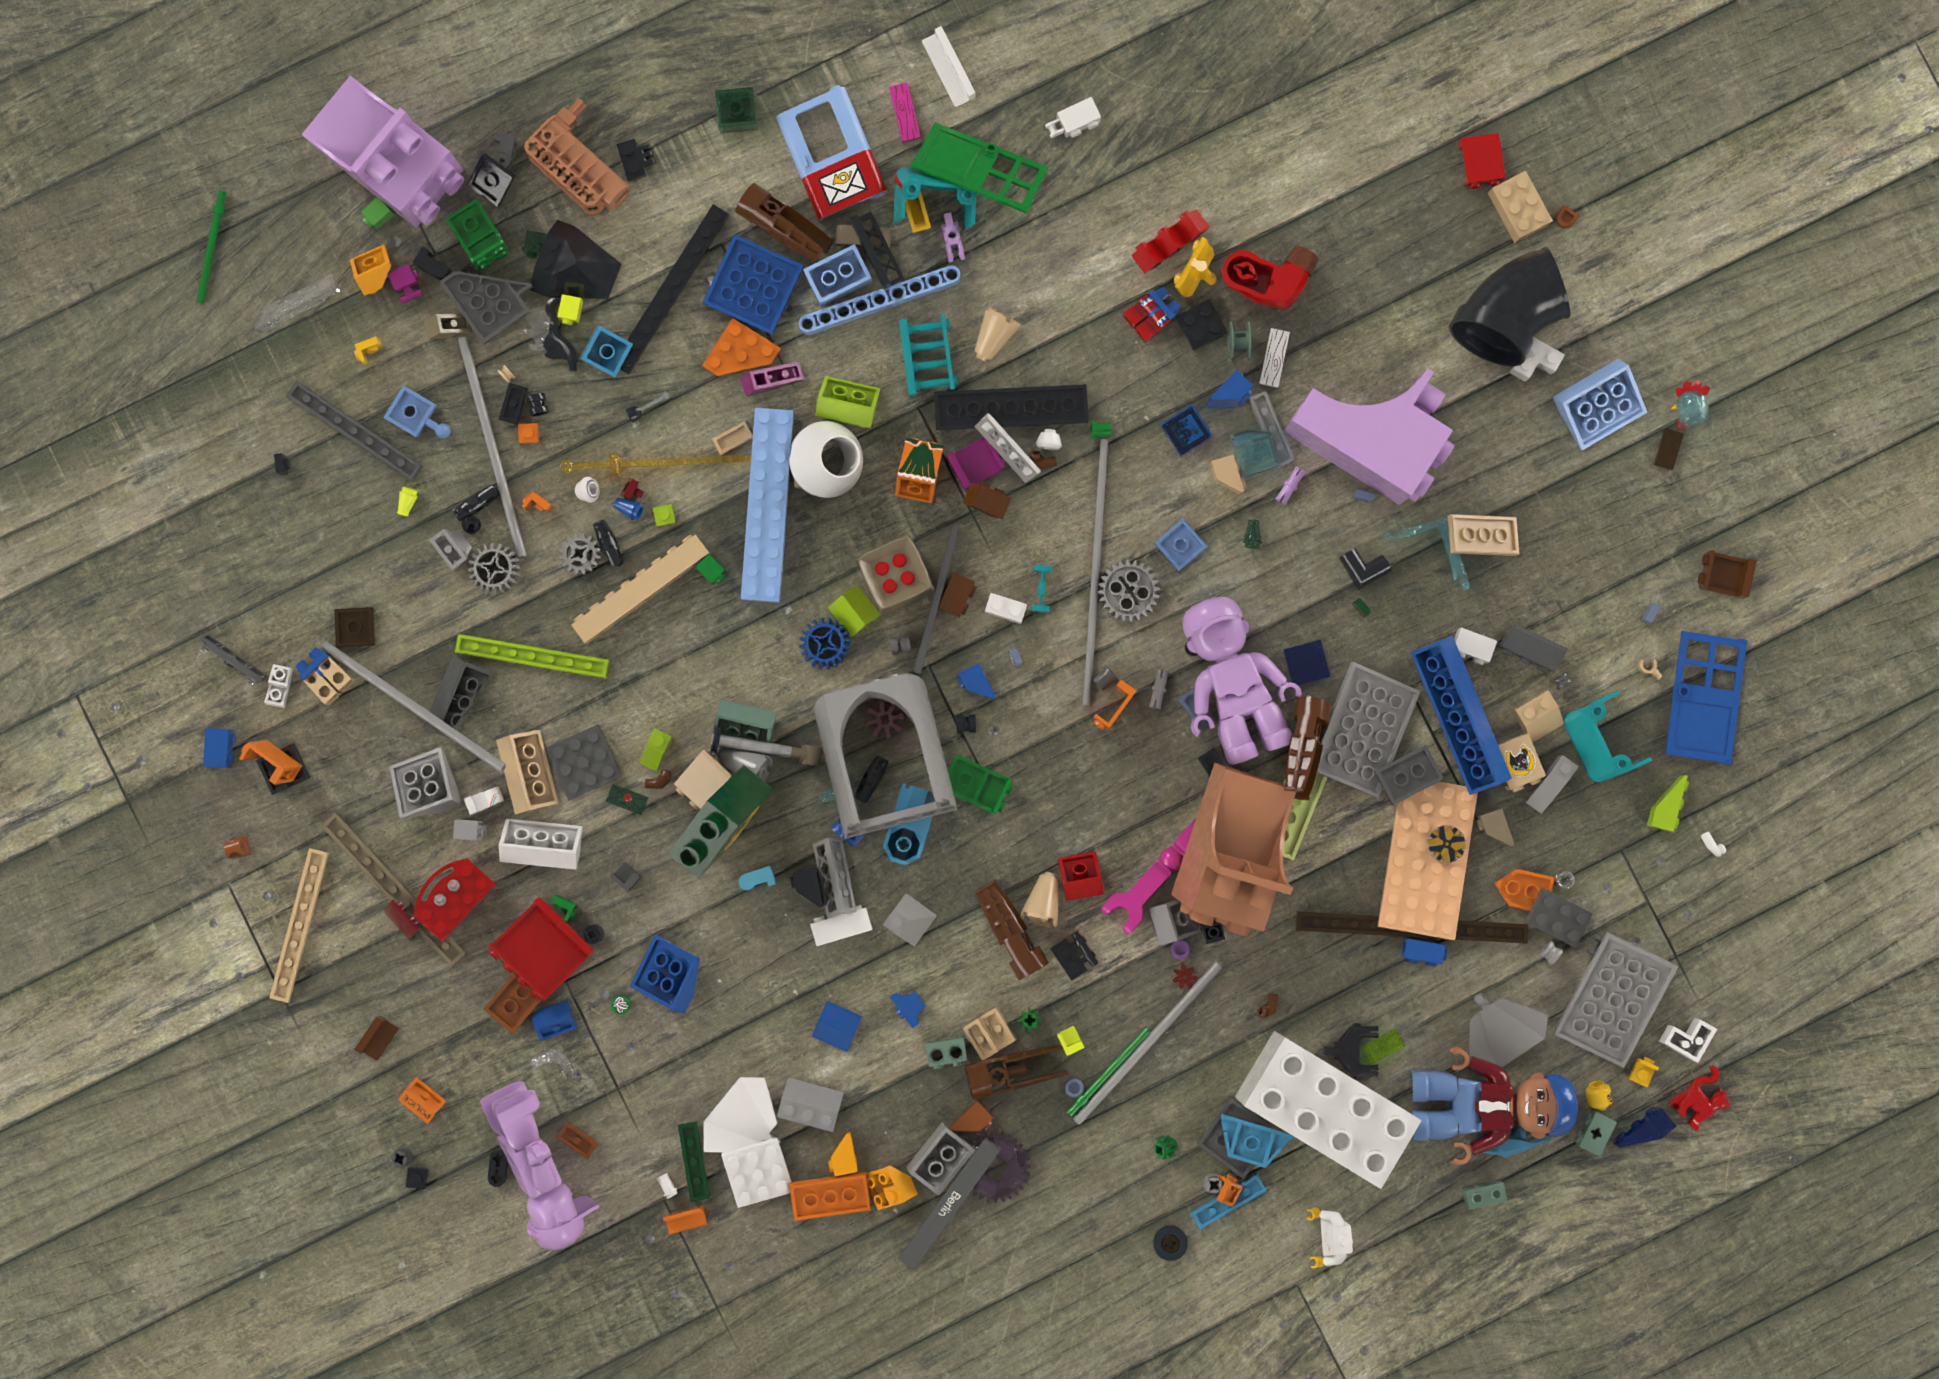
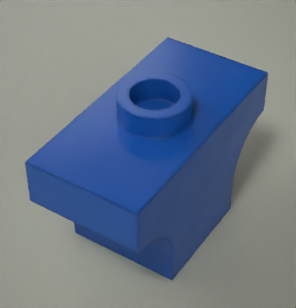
M914 990L908 995H901L898 992L892 994L890 998L898 1007L895 1011L901 1019L905 1017L912 1028L919 1024L918 1013L926 1007L917 992Z

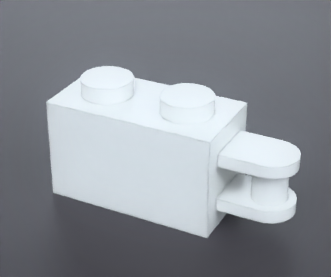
M1092 97L1057 112V119L1047 123L1045 127L1049 129L1051 138L1063 133L1066 138L1069 136L1073 138L1080 135L1081 131L1086 128L1091 130L1097 127L1101 121V116ZM1060 124L1061 129L1057 130L1055 125Z

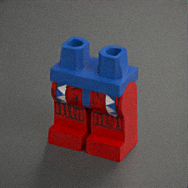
M1164 287L1156 291L1152 290L1130 309L1123 312L1122 316L1133 329L1135 328V332L1145 344L1173 321L1175 315L1181 309L1175 300L1168 306L1165 305L1163 300L1170 294Z

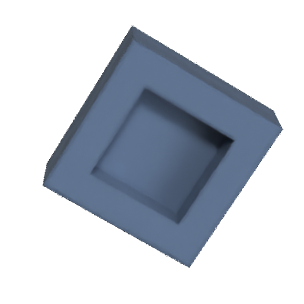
M1356 489L1353 492L1352 499L1372 503L1375 494Z
M1656 603L1649 604L1640 621L1645 624L1652 623L1661 606Z

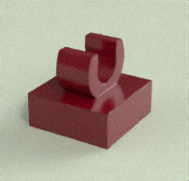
M629 478L620 495L627 499H631L632 495L641 499L644 492L637 488L638 481Z

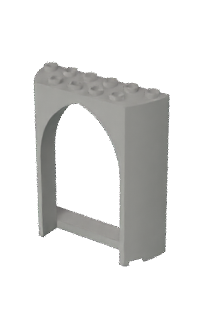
M909 673L902 675L893 674L887 679H874L867 684H855L844 690L835 689L832 693L825 694L818 699L814 706V714L845 839L958 810L926 685L922 678ZM874 699H883L903 710L913 722L919 736L935 802L860 821L843 755V733L850 715L858 705Z

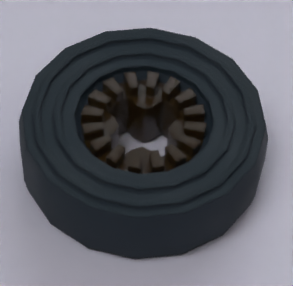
M1165 1226L1155 1233L1153 1247L1161 1259L1175 1261L1186 1253L1188 1240L1180 1228ZM1168 1238H1171L1172 1241H1176V1243L1173 1244V1248H1169L1168 1245L1165 1246V1243L1168 1242Z

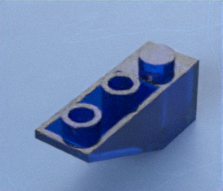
M1651 1107L1645 1112L1646 1116L1644 1118L1634 1121L1630 1125L1631 1129L1626 1133H1620L1615 1138L1616 1141L1613 1144L1621 1148L1659 1140L1677 1126L1662 1108Z

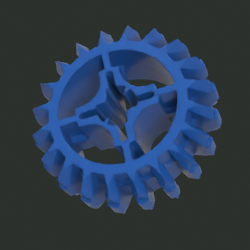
M820 618L821 624L813 620L815 626L812 628L810 624H807L806 626L810 631L802 630V633L807 636L806 638L800 637L799 639L805 642V644L799 645L801 649L806 648L801 653L802 656L808 654L809 656L805 659L806 662L813 659L811 665L814 667L818 662L819 669L823 668V664H826V668L830 669L829 663H833V666L837 667L835 662L837 659L841 663L844 662L841 655L848 657L844 649H851L850 646L845 645V643L851 642V639L844 638L849 635V632L845 631L842 633L841 631L845 626L841 625L837 628L839 623L837 620L833 625L831 624V618H828L827 623H824V618ZM830 628L825 636L820 637L813 634L819 629ZM835 631L841 639L840 648L832 643ZM810 639L818 643V650L815 656L810 650ZM816 639H824V641L829 639L828 643L834 648L826 647L822 649V644ZM828 650L837 653L832 658L820 659Z

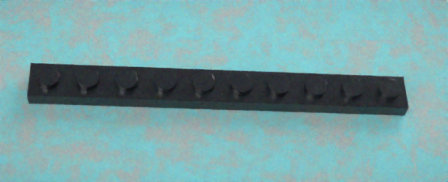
M714 204L711 206L627 339L633 345L620 368L621 371L628 375L631 373L730 216L729 213Z

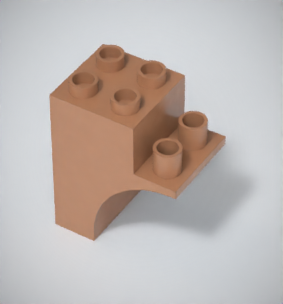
M1214 763L1171 893L1182 903L1180 911L1191 915V920L1208 926H1212L1215 919L1216 922L1226 925L1228 931L1242 936H1248L1251 928L1264 932L1277 891L1291 895L1293 890L1284 873L1283 846L1287 821L1296 794L1295 791L1284 790L1285 784Z

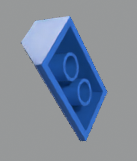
M1236 370L1209 398L1205 407L1207 409H1231L1237 405L1241 407L1253 393L1251 389L1254 385Z

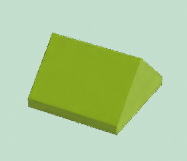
M859 585L842 594L828 607L840 625L845 626L844 630L849 632L850 638L881 616Z

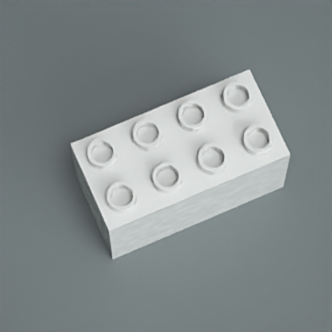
M1276 1031L1272 1033L1235 1096L1241 1104L1380 1189H1382L1422 1121Z

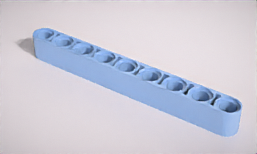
M953 265L900 282L885 290L880 289L804 315L799 320L800 330L805 335H812L950 288L960 282V270ZM955 272L957 277L954 280H950L947 278V274ZM932 278L939 280L936 286H931L928 282ZM918 284L921 286V290L913 292L911 286ZM894 291H902L903 296L901 298L893 297ZM879 296L885 298V302L880 305L875 303V299ZM863 302L867 305V308L860 311L856 307L859 303ZM847 309L849 314L846 317H841L839 311ZM829 315L831 320L828 323L821 322V317ZM811 321L813 323L812 328L804 329V322Z

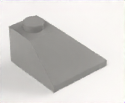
M906 893L883 925L915 947L937 915Z

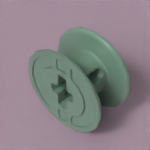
M1232 321L1229 322L1228 348L1230 360L1233 358L1234 350H1246L1247 358L1250 359V321H1247L1246 330L1233 331Z

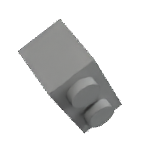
M454 819L453 839L481 841L483 837H486L487 826L484 825V821Z

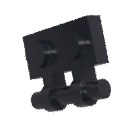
M1078 931L1071 935L1075 940L1072 944L1065 938L1050 948L1071 981L1088 971L1084 966V963L1089 961L1092 967L1099 963L1095 958L1096 954L1089 949L1085 943L1086 939L1084 936L1081 937ZM1078 946L1085 955L1082 958H1079L1074 951Z

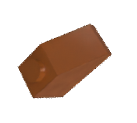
M977 1099L949 1128L952 1131L979 1132L982 1129L987 1130L993 1124L991 1120L994 1117Z

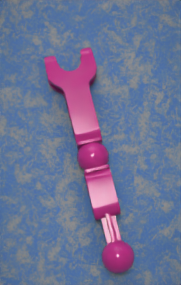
M1195 820L1182 832L1170 848L1162 851L1160 859L1151 866L1127 893L1113 894L1103 905L1101 912L1106 915L1116 908H1124L1128 911L1129 919L1123 926V932L1126 935L1134 931L1142 922V909L1146 902L1173 874L1172 872L1180 869Z

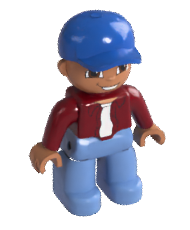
M1461 1047L1449 1049L1454 1055L1458 1053L1463 1055V1062L1458 1065H1452V1070H1462L1468 1067L1470 1070L1487 1078L1488 1081L1454 1076L1449 1072L1441 1070H1410L1413 1079L1412 1102L1446 1101V1110L1411 1109L1412 1115L1422 1120L1411 1138L1413 1141L1444 1140L1453 1138L1458 1134L1489 1131L1484 1136L1470 1142V1145L1461 1141H1453L1454 1147L1465 1149L1464 1156L1460 1158L1454 1157L1451 1160L1455 1165L1467 1163L1471 1158V1154L1475 1156L1505 1143L1511 1134V1129L1514 1127V1117H1516L1520 1127L1525 1131L1531 1132L1532 1136L1538 1139L1544 1138L1545 1134L1548 1137L1568 1134L1574 1128L1577 1120L1578 1101L1572 1082L1560 1075L1550 1074L1544 1076L1540 1072L1533 1073L1530 1079L1522 1082L1517 1087L1514 1094L1510 1077L1502 1067L1474 1056L1469 1057L1467 1052Z

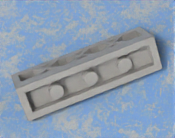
M989 413L974 426L1025 483L1041 472Z
M828 837L813 844L827 918H833L839 914L857 912L842 838ZM822 846L825 847L824 856H822L820 847ZM826 864H828L829 871L827 874L825 873ZM830 882L832 883L831 893L828 890ZM833 901L836 903L837 910L835 911L832 910Z

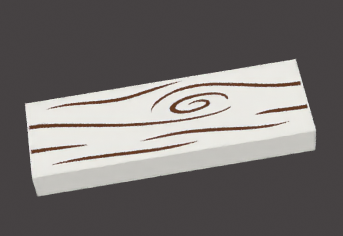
M1270 329L1259 385L1278 389L1290 332Z

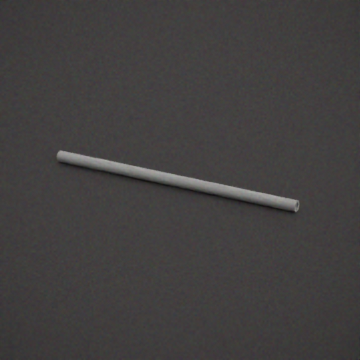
M1217 962L1205 972L1073 1118L1076 1123L1082 1124L1219 973L1222 967Z

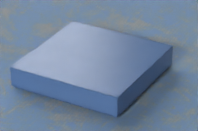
M1184 518L1154 542L1155 546L1178 572L1208 547Z

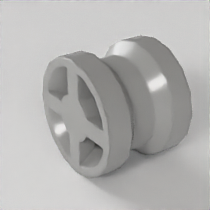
M1549 941L1540 950L1538 955L1547 959V963L1552 965L1561 956L1563 950L1556 948L1554 943Z

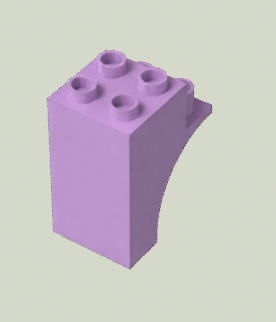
M352 76L348 77L302 133L312 146L415 228L421 222L425 225L430 224L440 211V207L436 204L445 193L452 196L464 182V177L460 175L464 169L447 148L415 124L403 109H394Z
M1428 368L1414 381L1408 391L1390 401L1375 405H1350L1329 398L1313 388L1284 430V433L1398 505L1408 498L1416 502L1419 497H1423L1434 480V477L1426 472L1430 467L1436 470L1440 464L1443 465L1455 446L1447 440L1453 430L1430 416L1431 413L1436 411L1446 394L1428 383L1434 373Z

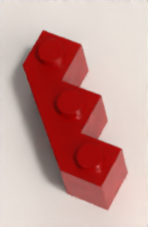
M1197 209L1191 212L1185 211L1179 216L1180 220L1175 225L1169 228L1164 226L1157 232L1158 236L1148 243L1143 241L1135 247L1137 251L1131 256L1144 274L1161 265L1162 261L1168 257L1171 258L1182 250L1185 245L1195 241L1210 228Z

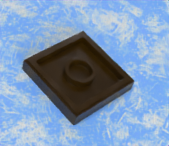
M374 607L334 609L337 648L375 646Z

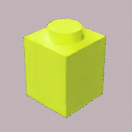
M562 295L557 317L563 324L573 326V323L579 324L583 306L582 299Z

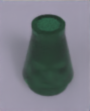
M1248 520V526L1243 539L1245 548H1260V544H1262L1259 527L1260 521Z

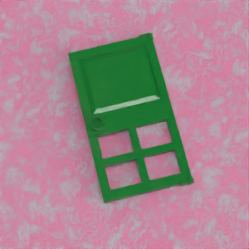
M934 123L916 158L910 164L912 169L1026 214L1029 212L1031 203L1049 168L1001 149V147L995 144L978 140L938 123ZM998 156L1015 162L1009 175L992 169ZM1021 165L1038 171L1032 184L1015 178ZM988 175L1006 181L999 194L982 188ZM1011 184L1029 190L1023 203L1005 197Z

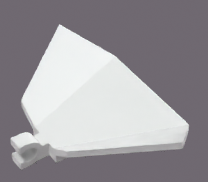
M740 1077L705 1119L704 1152H727L759 1143L763 1140L776 1138L770 1133L778 1122L765 1077Z

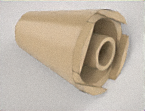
M987 306L974 350L977 353L976 357L985 362L987 359L992 360L1020 328L1021 324L1003 313L996 312V309Z
M1045 872V874L1039 876L1020 913L1022 920L1027 917L1029 918V923L1050 927V924H1053L1054 927L1057 926L1059 879L1056 878L1055 874Z

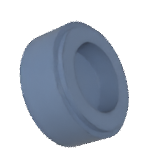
M1016 648L1008 650L1013 666L1015 668L1021 666L1022 659Z
M1070 1078L1066 1081L1065 1092L1068 1096L1076 1098L1080 1094L1082 1095L1084 1085L1080 1079Z

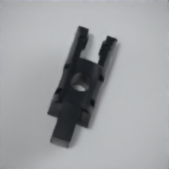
M489 485L464 500L453 510V513L459 521H462L465 517L473 516L487 507L489 503L500 496V493L494 486Z
M605 520L595 522L593 527L604 556L607 557L612 566L619 567L623 565L624 560L620 547L612 530Z
M878 755L867 768L854 794L856 800L862 803L868 802L885 773L888 760Z

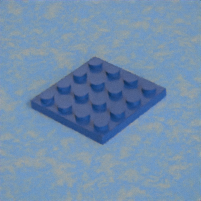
M734 234L702 303L773 335L804 265Z

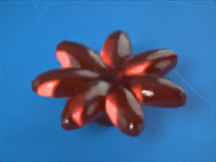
M1182 964L1181 971L1174 969V973L1178 976L1172 981H1180V989L1184 987L1185 983L1188 987L1192 988L1190 980L1197 979V976L1191 975L1194 967L1187 970L1186 966Z

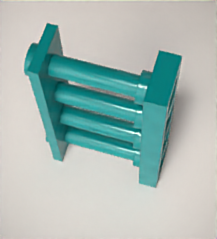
M941 314L940 322L917 325L907 324V318L899 319L909 398L917 397L916 392L925 388L950 385V390L955 391L954 387L958 386L957 376L952 374L947 330H950L949 318L945 319V314ZM943 330L944 340L918 344L910 343L909 335L915 332ZM945 348L946 359L918 363L912 361L911 354H915L916 351ZM939 367L948 368L949 378L919 381L914 378V373L917 370Z

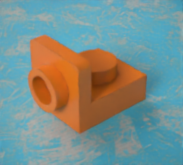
M533 491L523 498V505L521 506L528 511L535 502L534 507L542 513L544 510L550 513L554 507Z
M1219 1174L1218 1178L1225 1183L1216 1200L1233 1208L1243 1186L1236 1183L1238 1179L1228 1174L1226 1177Z

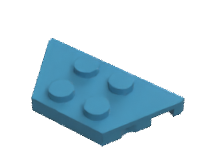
M1222 1113L1220 1115L1227 1156L1266 1168L1272 1159L1282 1151V1148L1293 1139V1135Z

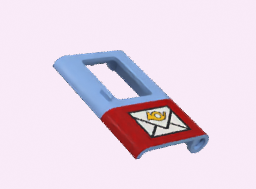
M836 85L830 88L829 92L776 116L819 222L866 199H876L888 193L845 87ZM825 102H829L848 148L815 163L800 130L796 116Z

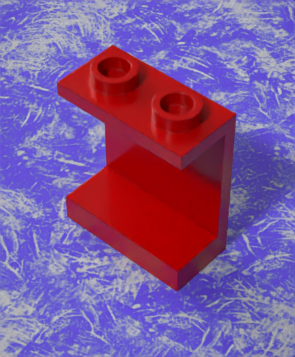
M1499 133L1465 137L1459 140L1458 147L1463 152L1467 179L1464 187L1477 189L1485 184H1489V186L1501 184L1500 182L1506 177Z

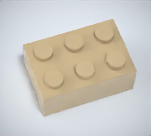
M1526 171L1493 187L1488 193L1514 243L1547 227L1553 221Z

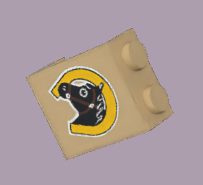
M1529 733L1498 744L1512 779L1506 781L1508 785L1505 787L1506 790L1517 792L1524 789L1523 785L1527 783L1534 785L1542 782L1541 778L1545 777L1546 774Z

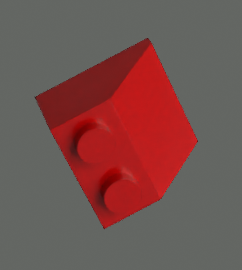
M1096 851L1058 858L1066 901L1104 894Z

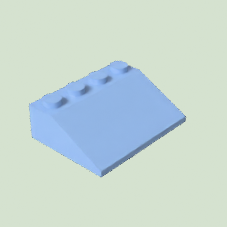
M1619 359L1553 396L1561 417L1581 450L1648 413L1629 365Z

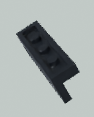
M872 212L860 217L857 215L850 217V222L883 289L885 290L904 281L905 279ZM868 218L872 222L870 231L864 229L861 224L862 221ZM871 235L880 238L879 248L872 246L870 242ZM880 252L888 254L889 260L887 265L880 262L878 258ZM888 269L896 271L899 278L890 281L887 276Z

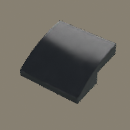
M295 743L280 749L302 765L292 782L274 785L269 779L276 767L263 757L256 760L272 795L310 778Z

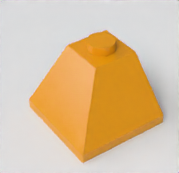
M385 244L350 259L354 279L364 296L374 294L379 289H382L391 263Z

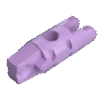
M951 212L945 213V224L941 225L948 261L953 262L954 257L951 249L955 248L959 250V258L964 260L965 254L958 222H953Z

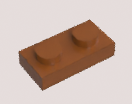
M569 1121L565 1123L556 1136L558 1140L587 1160L599 1144L598 1141Z

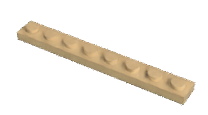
M313 848L308 850L272 985L270 999L290 1003L329 857L328 852Z

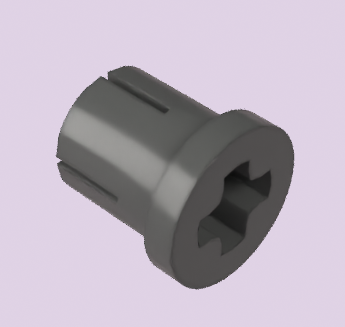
M1104 666V670L1093 679L1102 691L1112 682L1119 680L1107 666Z
M406 1147L398 1148L391 1157L396 1167H405L413 1159L412 1152ZM404 1155L405 1158L399 1161L398 1157Z

